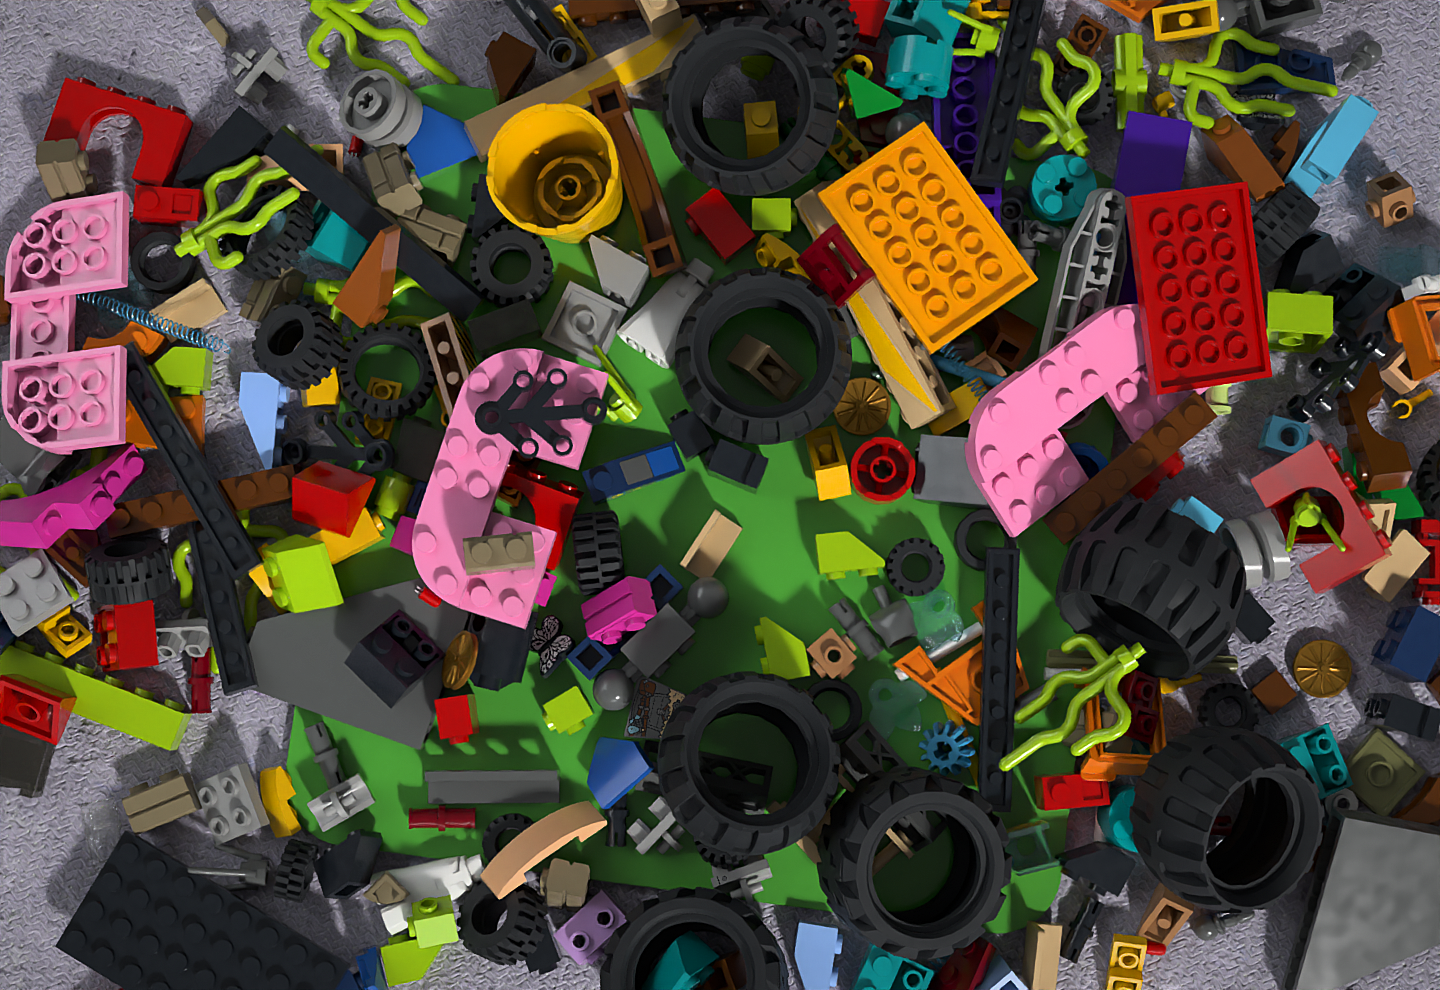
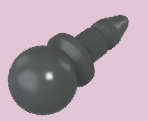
M1365 40L1360 43L1357 50L1351 55L1352 62L1344 69L1341 80H1350L1361 70H1368L1373 64L1377 63L1382 56L1381 45L1375 40Z
M1252 911V913L1244 914L1229 913L1223 915V917L1219 912H1215L1213 916L1203 914L1195 919L1193 931L1199 939L1209 941L1214 939L1218 933L1221 935L1226 934V928L1236 926L1238 923H1246L1255 916V912Z

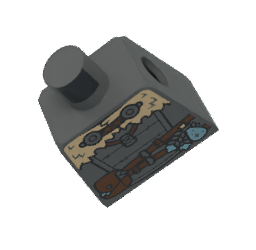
M641 676L636 681L624 736L661 739L668 719L687 694Z

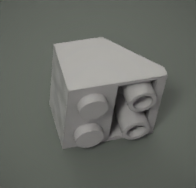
M591 235L589 244L604 296L632 311L651 279L649 266L645 264L647 260L633 251H629L628 254L617 249L618 243L607 236L601 235L600 238Z

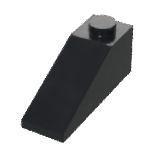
M239 106L181 170L176 178L187 188L205 182L215 171L221 168L236 166L253 155L264 156L265 153L263 151L274 136L266 127Z

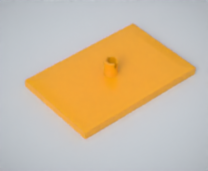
M924 121L817 194L819 201L835 223H839L844 230L843 234L868 268L872 267L877 274L875 279L930 355L1038 280L1037 276Z

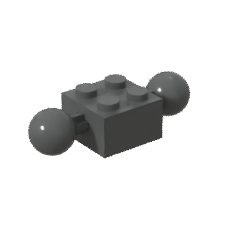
M1217 0L1219 32L1228 30L1235 24L1237 18L1246 16L1251 36L1255 39L1313 25L1323 14L1320 0ZM1329 0V1L1335 2V3H1341V2H1345V1H1348V0Z
M703 577L696 580L688 590V604L679 613L667 603L646 623L644 628L640 629L620 649L630 660L621 669L611 668L604 670L596 677L593 683L594 699L602 708L610 711L625 708L633 699L634 683L643 674L649 679L653 675L659 679L672 666L668 660L675 653L679 652L683 655L696 643L692 638L696 634L692 627L701 618L711 619L718 617L728 606L729 593L726 586L720 580L714 577Z

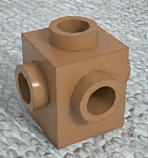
M1396 170L1366 182L1368 201L1365 202L1366 211L1371 219L1375 218L1383 228L1397 225L1414 217L1413 203L1416 201L1415 193L1412 186Z
M832 628L828 629L806 649L808 654L814 659L810 663L811 667L821 678H824L826 675L830 679L838 676L842 680L855 668L852 662L857 658L853 653L857 648L845 634L839 637ZM830 650H835L838 653V660L834 663L828 659Z

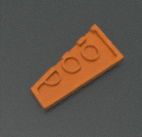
M204 396L169 397L204 457L206 408ZM126 400L125 444H134L136 448L142 449L147 447L158 449L131 401Z

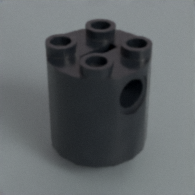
M531 612L526 629L471 613L467 631L474 633L478 640L477 659L469 677L474 684L473 686L499 692L500 689L514 682H522L539 613Z

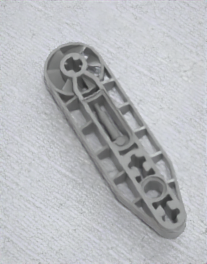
M1099 188L1088 194L1085 205L1063 244L1038 359L1051 349L1055 330L1053 347L1067 338L1066 334L1094 313L1104 309V307L1117 306L1127 263L1125 196L1113 188ZM1100 230V232H1101V239H1100V241L1097 243V241H1096V235H1097L1098 231ZM1074 245H1075L1072 262H1070L1071 255H1072V250H1073V247H1074ZM1115 257H1116V262H1115L1114 271H1112V270H1113V266H1114ZM1069 266H1071V267H1070L1069 276H1068L1067 285H1066L1065 294L1063 295L1064 286H1065V282H1066V277H1067V273H1068V268H1069ZM1111 275H1113V276H1112V280H1111V285H1110L1109 293H1108L1107 302L1105 303L1106 297H1107L1108 288H1109V284H1110ZM1064 298L1057 327H1055L1061 304V299ZM1095 401L1058 429H1071L1081 424L1090 415Z

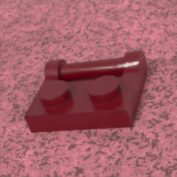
M835 223L824 231L796 260L813 283L828 294L838 309H840L865 285L870 283L877 274L872 267L867 268L842 234L844 232L839 223ZM831 242H833L856 273L857 277L855 279L851 277L828 246Z

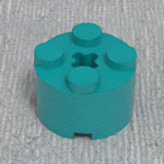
M922 35L896 37L894 44L890 43L885 85L900 91L899 96L903 99L915 100L918 99V95L945 98L950 83L953 47L940 39H937V45L928 43L927 36Z
M1057 155L1045 160L1037 168L1027 187V203L1031 212L1052 226H1066L1076 222L1085 205L1088 194L1097 189L1095 175L1087 165V162L1081 157ZM1057 186L1066 189L1067 193L1065 196H1063L1062 191L1055 190Z
M1125 784L1112 791L1110 790V805L1098 806L1097 821L1107 842L1120 849L1138 852L1132 839L1131 833L1134 831L1129 819L1130 806H1133L1135 797V785Z

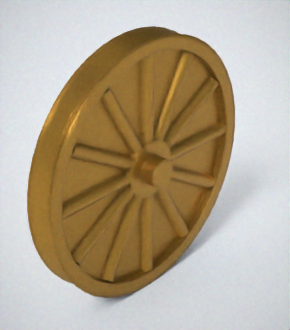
M866 377L854 378L848 381L845 392L833 412L839 425L847 432L855 435H869L880 430L887 422L891 412V400L888 392L879 382Z
M461 631L450 643L443 660L441 672L442 682L446 688L457 690L470 677L478 654V640L474 633Z
M1324 639L1314 640L1306 643L1298 650L1293 660L1292 671L1297 685L1305 693L1317 698H1329L1341 693L1349 684L1352 676V663L1348 653L1339 644Z

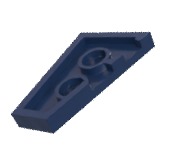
M1232 40L1235 72H1244L1260 63H1272L1282 67L1293 76L1336 85L1333 60L1330 57L1299 49L1289 51L1280 48V52L1276 56H1270L1250 51L1237 41ZM1261 76L1251 83L1237 85L1238 95L1309 93L1285 87L1270 76Z

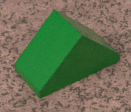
M842 68L840 72L851 118L859 119L897 108L904 101L849 68Z

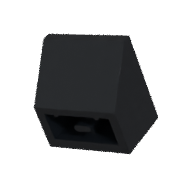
M1355 262L1322 293L1323 296H1333V331L1340 338L1345 336L1351 342L1360 341L1370 332L1382 331L1387 335L1391 331L1387 311L1405 302L1401 286Z
M399 609L359 641L344 663L392 709L438 665L446 654Z

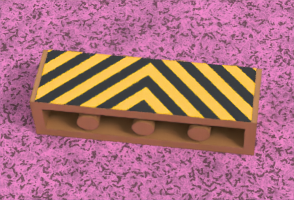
M448 312L420 324L450 419L462 385L478 365L465 324Z

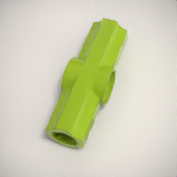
M1136 33L1115 35L1113 39L1114 69L1111 75V84L1114 94L1113 98H1115L1116 132L1122 134L1128 111L1144 113V98L1147 94L1148 77L1146 69H1143L1142 35Z

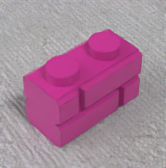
M628 576L584 602L581 608L583 617L587 621L585 626L588 637L592 640L603 641L604 644L609 645L620 642L622 635L628 631H637L646 626L645 622L657 614L654 600L651 599L653 594L650 582L646 579Z

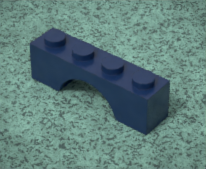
M661 564L645 578L650 582L653 594L651 599L654 600L657 613L684 589ZM639 630L628 631L622 635L620 642L609 645L604 644L603 641L592 640L587 636L567 658L589 681H592L621 652L620 649Z

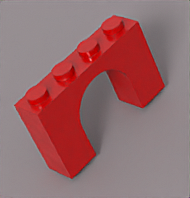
M65 77L43 141L55 140V142H58L62 139L74 138L78 143L80 151H85L92 131L101 121L115 115L133 117L139 121L142 127L143 144L131 178L139 185L172 187L194 123L188 118L186 111L179 107L168 105L167 109L155 106L156 102L144 96L138 95L136 100L127 97L126 92L112 86H108L107 90L96 87V83L89 79L77 77L75 81Z
M1316 440L1250 479L1266 508L1275 509L1302 492L1314 488H1322L1330 492L1340 502L1344 512V528L1339 538L1345 545L1346 550L1341 552L1333 544L1328 549L1299 564L1315 594H1323L1393 555L1388 548L1392 546V543L1387 533L1382 528L1378 530L1371 519L1375 517L1371 506L1365 499L1361 501L1355 492L1358 485L1349 471L1344 473L1338 461L1341 460V456L1332 443L1327 444L1323 440Z
M509 460L501 486L512 487L522 492L534 508L535 525L557 532L546 568L554 571L562 559L572 530V519L578 513L585 492L577 490L578 486L572 482L559 480L558 483L547 479V474L536 469L525 471L517 468V463Z

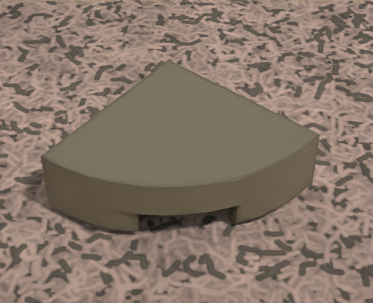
M203 6L195 12L222 48L231 42V37L207 7Z
M388 870L363 894L368 900L380 904L400 902L410 895Z

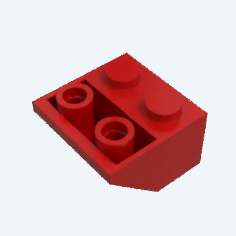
M153 600L127 605L108 604L97 608L98 614L94 615V629L96 633H99L100 646L97 647L96 657L98 665H102L103 672L159 665Z

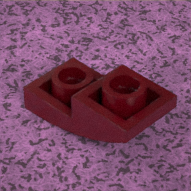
M1137 670L1127 673L1124 679L1122 698L1131 711V723L1123 735L1152 745L1160 712L1151 708L1159 679Z

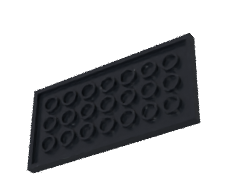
M125 830L55 945L56 948L125 990H337L351 966L347 961L206 876L188 873L189 866L129 830Z

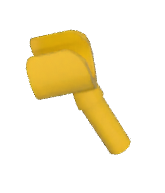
M980 2L969 3L965 14L982 23L984 20L1008 19L1009 11H983Z
M1165 91L1155 96L1152 100L1153 109L1162 117H1168L1166 110L1175 106L1174 98L1170 91Z
M438 384L433 389L443 412L440 418L441 423L447 428L448 424L445 421L447 410Z
M1427 389L1408 400L1400 399L1394 401L1391 408L1399 403L1406 407L1405 414L1397 417V419L1407 418L1411 414L1412 408L1433 396V392L1431 389Z
M1197 673L1188 679L1183 677L1179 681H1170L1167 678L1160 677L1161 693H1171L1184 685L1202 681V675Z

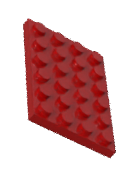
M1248 182L1126 197L1125 206L1150 396L1272 377Z

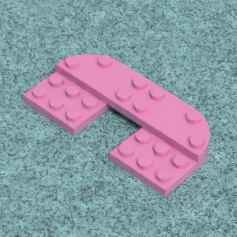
M124 191L62 200L41 208L30 217L33 221L22 234L17 231L7 253L4 300L11 303L10 360L2 361V406L5 417L12 429L16 430L28 443L51 453L68 455L73 454V450L125 444L127 349L117 345L75 351L76 294L128 287L129 195Z
M1138 304L1111 306L1094 313L1066 334L1067 338L1023 371H1016L994 387L974 408L968 424H971L968 442H964L967 466L973 480L1009 537L1019 535L1089 481V478L1058 428L1100 396H1104L1131 442H1135L1193 391L1201 395L1210 388L1205 387L1150 396Z
M517 348L497 353L479 364L465 380L451 415L412 535V552L416 568L425 584L437 596L462 610L522 629L527 627L557 532L492 512L512 451H518V449L501 434L487 435L481 432L475 423L476 410L484 402H497L513 384V377L519 371H528L533 376V387L528 392H522L508 410L523 409L545 384L548 373L554 368H560L566 372L567 384L563 389L557 390L543 407L580 405L589 397H598L602 400L609 378L608 373L546 355L541 350ZM553 374L550 378L551 382L555 385H559L564 381L560 374ZM520 376L517 379V384L520 387H526L530 383L526 376ZM595 404L589 405L587 412L592 416H596L599 407ZM489 412L485 416L488 423H495L499 418L495 412ZM582 419L544 421L559 435L568 436L572 440L573 448L568 456L559 457L553 452L552 446L526 424H510L524 438H533L537 441L539 445L537 458L576 470L579 469L593 427L584 423ZM560 440L556 443V448L560 452H565L569 449V444L564 440ZM525 443L522 446V451L525 454H532L535 451V446L531 443ZM532 531L535 569L466 576L463 538L509 533L516 535L519 532Z

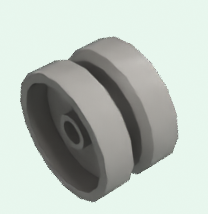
M375 69L359 75L346 88L340 101L339 116L342 125L348 132L358 139H362L376 151H380L381 148L391 143H397L401 149L416 135L422 122L423 106L420 97L414 91L401 84L388 72Z
M1269 510L1249 515L1247 524L1241 518L1221 523V542L1228 549L1233 550L1238 557L1240 566L1245 569V590L1261 586L1263 577L1270 583L1289 578L1291 565L1289 552L1285 551L1286 541L1278 521Z

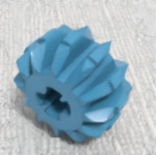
M948 720L945 725L937 721L933 724V730L926 729L923 732L926 740L919 742L918 747L927 752L921 756L920 760L926 761L930 759L932 762L928 768L930 771H934L939 767L941 775L946 776L949 771L954 775H958L961 773V767L967 768L971 765L968 756H973L976 750L967 746V744L972 742L974 738L972 735L967 737L962 735L966 729L964 725L959 726L955 730L953 720ZM950 744L952 751L945 753L942 746Z

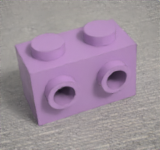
M601 890L553 936L578 965H585L587 962L593 965L604 955L603 947L609 942L615 929L626 923L627 920L624 917L627 913L607 890ZM607 913L610 915V922L608 924L604 921ZM582 936L586 939L584 946L580 943Z

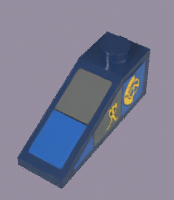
M675 441L612 460L586 470L582 474L593 503L597 506L686 470Z

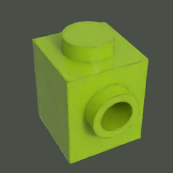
M752 198V232L755 236L762 237V235L768 233L781 241L784 240V237H790L791 227H797V208H791V198Z
M576 685L542 705L546 712L541 715L550 731L556 729L559 734L567 731L570 736L584 728L586 725L583 720L595 714L579 685Z
M451 895L438 898L428 897L411 903L413 916L407 917L410 937L417 936L419 949L459 941Z

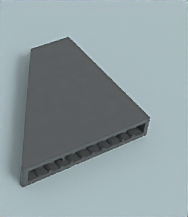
M417 578L343 598L344 603L337 606L299 613L290 612L257 621L256 626H251L247 633L259 687L251 690L422 750L425 748L436 717L434 700L442 699L446 690L441 677L444 658L392 709L344 662L359 641L399 609L446 654L455 636L461 631H467L472 612L457 608L443 599L440 606L436 608L419 599L418 593L414 591H421L417 586L421 589L424 586L430 589L422 578Z
M1332 806L1280 990H1334L1440 944V826Z

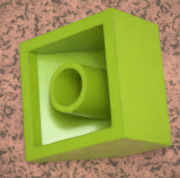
M1274 289L1267 292L1264 296L1263 307L1269 351L1316 354L1333 334V296H1323L1318 291L1296 294L1290 293L1287 289Z
M294 534L262 548L265 558L263 559V568L272 579L275 588L272 594L279 607L293 613H299L344 603L325 542Z

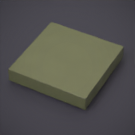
M1373 728L1344 761L1354 784L1346 789L1351 790L1356 798L1372 813L1386 817L1426 773L1422 767L1378 728Z

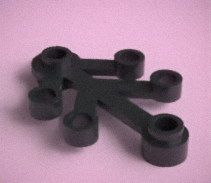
M1382 331L1370 332L1360 341L1351 342L1345 336L1339 338L1334 343L1332 352L1341 359L1346 358L1349 354L1354 355L1348 360L1327 362L1322 357L1316 358L1310 364L1308 372L1317 379L1326 375L1329 376L1307 395H1294L1286 406L1287 410H1289V415L1297 422L1304 423L1312 417L1315 410L1322 414L1329 411L1340 389L1345 393L1353 391L1358 385L1359 378L1369 361L1377 362L1387 353L1390 342L1386 340V335Z
M554 368L548 373L545 384L523 409L508 410L522 392H528L533 387V376L528 371H519L513 377V384L497 402L487 401L477 408L475 423L484 434H501L518 449L522 458L533 459L539 451L537 441L533 438H524L510 425L524 423L552 446L553 452L557 456L565 457L572 451V440L568 436L559 435L544 421L582 419L584 423L595 426L604 421L607 407L604 401L598 397H589L580 405L543 407L557 390L563 389L567 384L566 372L560 368ZM553 374H560L564 381L559 385H555L551 382L550 378ZM520 376H526L530 383L526 387H520L517 384V379ZM589 405H597L600 408V413L596 416L590 415L587 412ZM495 412L499 417L495 423H488L485 419L487 413ZM564 440L569 444V449L565 452H560L556 448V443ZM525 443H531L535 446V451L532 454H525L522 451V446Z
M332 410L318 411L314 417V422L317 428L324 430L337 446L309 445L305 440L295 438L286 440L281 447L282 458L289 465L304 463L308 458L335 459L337 461L334 465L349 469L355 460L365 462L357 472L371 476L376 470L385 471L391 468L396 456L393 445L386 439H375L364 426L365 419L363 414L356 410L346 412L343 415L342 425L346 430L352 431L364 447H355L337 426V416ZM324 415H326L328 418L327 425L324 423L323 420ZM352 416L355 418L356 421L354 426L351 423ZM380 450L382 451L383 459L380 457Z

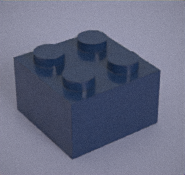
M1420 605L1399 607L1398 610H1393L1386 622L1388 630L1384 638H1380L1374 645L1371 652L1374 658L1370 665L1405 683L1426 682L1440 654V616Z

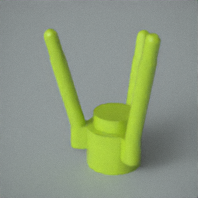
M952 9L947 11L948 15L962 21L961 26L974 30L970 44L976 45V47L953 48V55L984 58L986 52L994 54L1001 31L1000 28L981 23Z
M595 344L593 345V350L607 371L604 372L609 374L608 383L615 390V393L609 400L611 408L607 407L606 415L613 422L620 418L624 423H630L638 417L643 406L635 398V394L623 382L606 355Z
M1308 492L1303 493V496L1298 498L1293 506L1295 515L1289 519L1290 527L1285 551L1290 552L1292 550L1299 525L1313 527L1319 523L1326 530L1338 549L1344 552L1346 547L1328 522L1327 516L1321 512L1318 500L1310 496Z

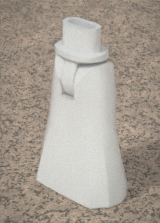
M693 258L688 265L689 268L675 273L666 281L655 295L616 332L626 344L640 353L645 349L646 357L662 368L668 369L675 359L676 338L682 319L694 300L709 286L708 281L715 272L697 258Z
M481 854L467 858L465 855L449 857L424 864L388 870L410 893L402 901L386 904L387 906L381 909L385 926L391 935L396 936L408 929L407 917L413 916L411 903L428 897L438 898L451 895V900L454 902L463 897L467 892L469 893L476 882L482 881L480 875L486 866ZM381 871V872L373 873V874H372V877H371V879H370V881H371V886H372L386 871Z

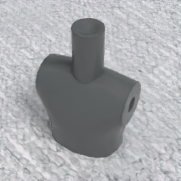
M884 585L872 590L881 609L870 615L869 619L873 628L882 637L888 648L897 646L919 633L915 626L914 613L906 598L892 603Z

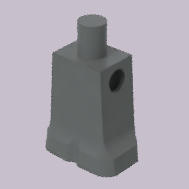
M5 415L2 419L0 418V463L17 478L27 496H32L61 485L63 480L69 476L71 471L80 462L82 454L78 451L73 450V454L63 455L43 450L25 441L16 430L11 428Z

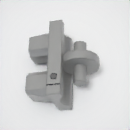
M251 47L244 56L236 51L231 55L237 62L230 71L234 76L238 78L245 69L248 71V74L233 90L238 97L244 96L259 105L269 93L266 88L256 81L260 74L264 71L274 81L278 82L286 73L288 68L276 56L278 52L273 47L268 48L255 65L251 62L258 53Z
M195 608L184 610L182 618L155 621L156 634L159 637L157 650L164 659L175 658L179 648H184L190 656L204 657L208 647H213L207 617H200L199 611Z
M357 773L307 802V806L316 817L322 831L325 832L375 803L376 800L361 774Z
M659 796L648 808L660 820L655 828L652 830L638 818L627 830L633 841L637 844L636 849L642 855L660 836L664 840L656 849L662 855L671 846L678 852L683 848L678 839L685 830L678 824L671 833L667 831L676 819L673 817L666 799Z
M747 855L748 859L745 862L743 861L744 867L733 871L730 864L728 869H722L721 865H718L717 868L712 866L713 878H711L713 888L725 894L730 893L732 898L735 897L738 900L745 897L748 906L754 904L752 894L763 891L761 881L773 877L767 858L763 859L762 855Z

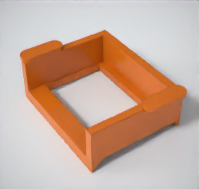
M1440 295L1415 296L1387 311L1394 339L1399 343L1403 342L1414 382L1440 372V356H1438L1426 311L1440 310Z
M1082 667V669H1081V671H1087V670H1088V669L1085 668V667ZM1125 675L1119 681L1118 692L1123 691ZM1158 677L1159 681L1151 708L1160 712L1152 745L1149 744L1150 755L1108 753L1103 751V743H1098L1087 750V757L1080 766V776L1084 780L1111 782L1115 780L1117 775L1143 776L1150 758L1154 753H1159L1166 746L1160 677ZM1074 684V688L1084 689L1089 684ZM1098 694L1083 706L1085 734L1096 729H1102Z

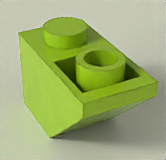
M174 346L151 367L166 393H168V388L181 389L180 394L200 395V390H211L214 353L206 348Z
M849 531L816 534L814 536L818 575L826 574V580L846 578L845 572L858 571L859 577L878 575V569L885 567L884 559Z
M759 618L760 625L754 626L757 645L764 644L766 657L760 658L763 674H775L787 680L810 676L805 643L769 618Z
M407 933L388 937L389 943L380 947L388 987L421 980L445 944L419 949L417 937L408 939Z

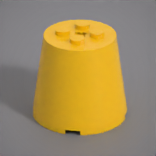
M541 103L518 112L497 132L487 155L489 159L486 182L493 202L509 221L526 231L570 244L588 242L591 235L598 238L614 224L623 202L618 155L612 137L594 115L581 107L568 103L566 105ZM574 188L576 190V193L573 196H570L568 192L569 190Z

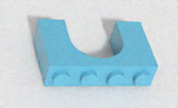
M1350 94L1314 129L1282 178L1284 184L1293 182L1310 198H1312L1321 182L1329 185L1337 178L1379 111L1372 108V103L1366 98Z

